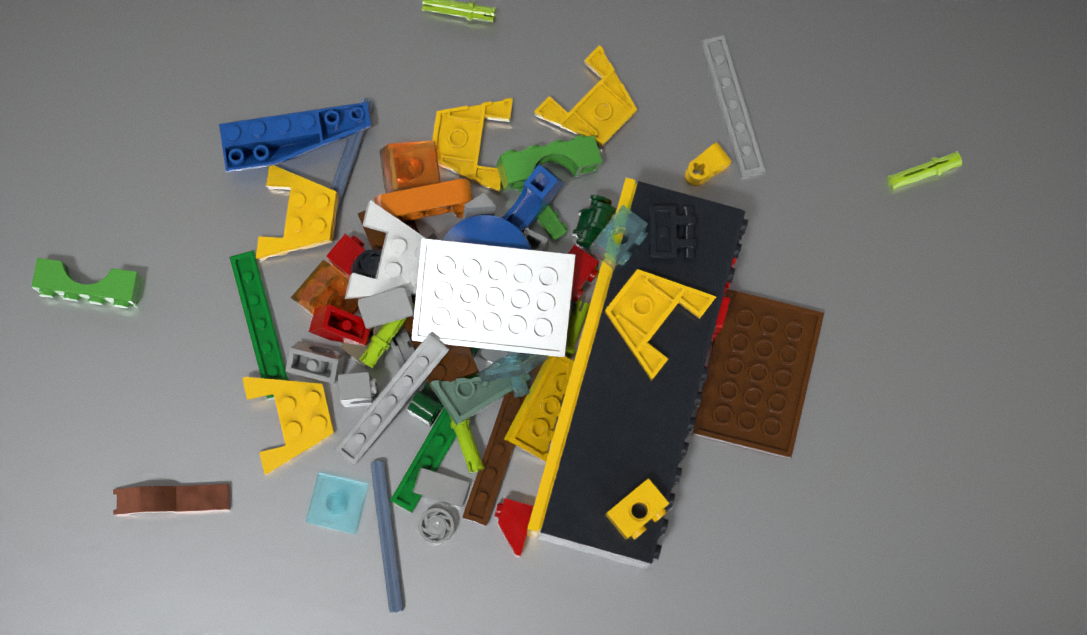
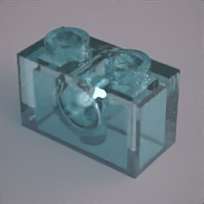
M622 205L591 244L590 252L614 270L619 264L623 267L632 256L629 252L635 244L640 246L647 237L648 233L645 230L648 223ZM617 234H623L627 237L628 242L618 244L614 241L613 237Z

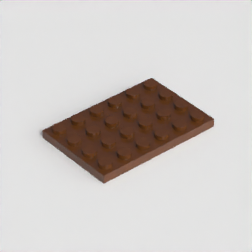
M727 289L725 297H729L730 301L723 328L713 342L708 363L709 371L706 382L703 384L702 398L697 410L692 435L791 459L824 313Z

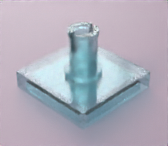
M530 353L501 357L479 372L482 382L510 378L514 397L525 396L530 393L525 374L543 363L548 357L547 355Z
M318 473L305 523L356 535L368 484Z

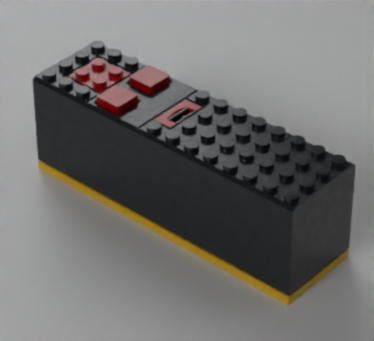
M625 178L531 514L527 536L533 538L539 536V539L645 569L659 559L662 545L657 544L658 539L665 535L669 520L664 518L665 515L656 522L650 519L644 524L647 530L634 540L632 536L625 539L607 518L606 513L648 478L668 501L669 504L665 507V510L668 512L673 507L676 494L671 493V490L679 483L682 468L678 467V465L686 457L689 443L684 441L690 435V432L692 433L696 417H692V414H694V411H696L701 402L703 392L698 390L701 381L706 382L709 367L705 366L710 344L714 342L717 334L723 328L730 298L725 297L724 293H726L734 277L736 268H733V264H735L736 259L739 257L742 244L739 242L743 234H745L748 219L744 218L746 211L641 181H638L636 184V180ZM650 206H676V216H683V207H694V216L697 218V225L694 226V239L697 240L695 259H684L683 249H677V259H650ZM677 226V239H684L683 226ZM637 269L716 296V299L700 319L678 303L648 343L668 358L652 381L605 313L606 308ZM635 504L632 506L631 511L635 518L641 519L645 517L646 509L643 505Z

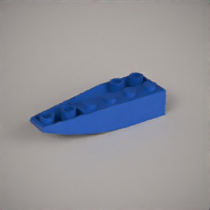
M364 102L219 124L226 173L278 165L370 128L368 104Z

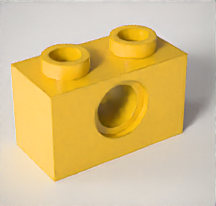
M648 478L609 510L606 516L625 539L632 536L635 540L647 530L644 524L650 519L656 522L667 513L665 507L669 503ZM641 504L645 507L646 515L644 518L638 519L633 516L631 511L633 505Z

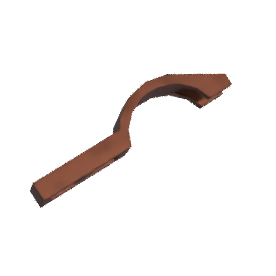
M229 484L141 486L113 489V495H117V510H113V515L145 512L179 513L230 510Z

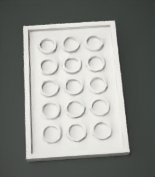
M422 238L412 341L423 342L427 335L431 333L443 344L565 357L576 254Z

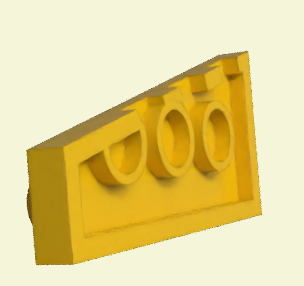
M547 356L504 438L506 441L544 462L547 461L548 447L555 432L553 431L554 425L561 411L562 396L566 393L574 361L566 356Z

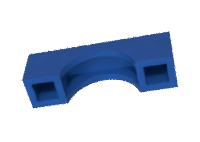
M539 164L524 182L523 190L517 201L501 218L513 223L524 233L525 229H529L560 191L565 182L547 167Z

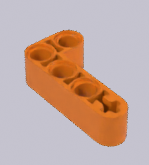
M456 179L381 194L374 198V202L401 222L451 212L454 213L455 217L463 218L465 204L475 197L469 180Z

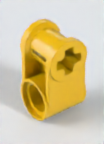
M716 142L689 163L685 172V179L692 186H700L714 175L725 170L733 161L720 144ZM699 170L702 172L701 175H700L699 173H697V174H694V173H693V171H696V172H697V171H699Z

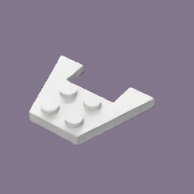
M370 200L367 204L363 226L386 233L376 278L373 279L352 273L349 278L345 299L365 298L403 286L411 292V296L416 295L421 240L425 237Z

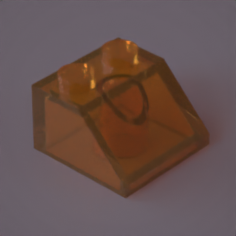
M435 141L392 143L385 145L379 151L385 194L441 183Z
M324 260L290 297L311 317H313L315 308L328 304L354 314L359 308L358 299H361H345L349 279L336 267Z

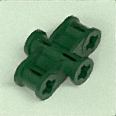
M591 195L589 209L585 208L578 212L580 216L572 235L577 237L576 243L578 245L596 250L599 246L597 244L598 237L610 234L609 225L617 209L611 206L612 201L600 195Z

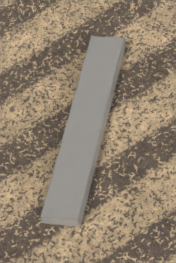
M725 34L703 39L700 42L740 176L745 178L764 173L766 169Z
M429 333L335 448V451L355 465L449 351V348Z

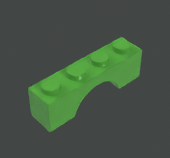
M579 135L570 141L555 140L546 146L532 145L518 152L516 150L505 151L500 155L496 165L504 191L523 188L524 182L539 164L556 163L566 167L574 176L597 172L603 162L594 135L589 137Z
M37 258L31 287L39 292L38 295L42 297L54 298V294L63 295V299L69 301H79V298L88 299V302L92 304L103 305L104 301L113 302L115 307L128 308L129 305H137L142 277L135 271L111 268L107 276L101 281L94 284H80L73 281L68 266L62 261Z

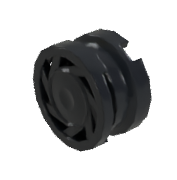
M369 249L363 251L353 261L351 274L356 273L375 279L382 252Z

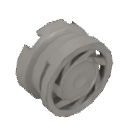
M406 330L400 332V335L396 338L393 337L390 342L400 369L415 351Z
M433 508L422 514L418 528L420 535L426 542L440 545L451 539L455 525L453 518L447 511Z

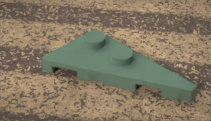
M519 373L502 377L458 378L452 382L434 380L430 383V386L457 426L527 383L531 377L529 374L522 375Z

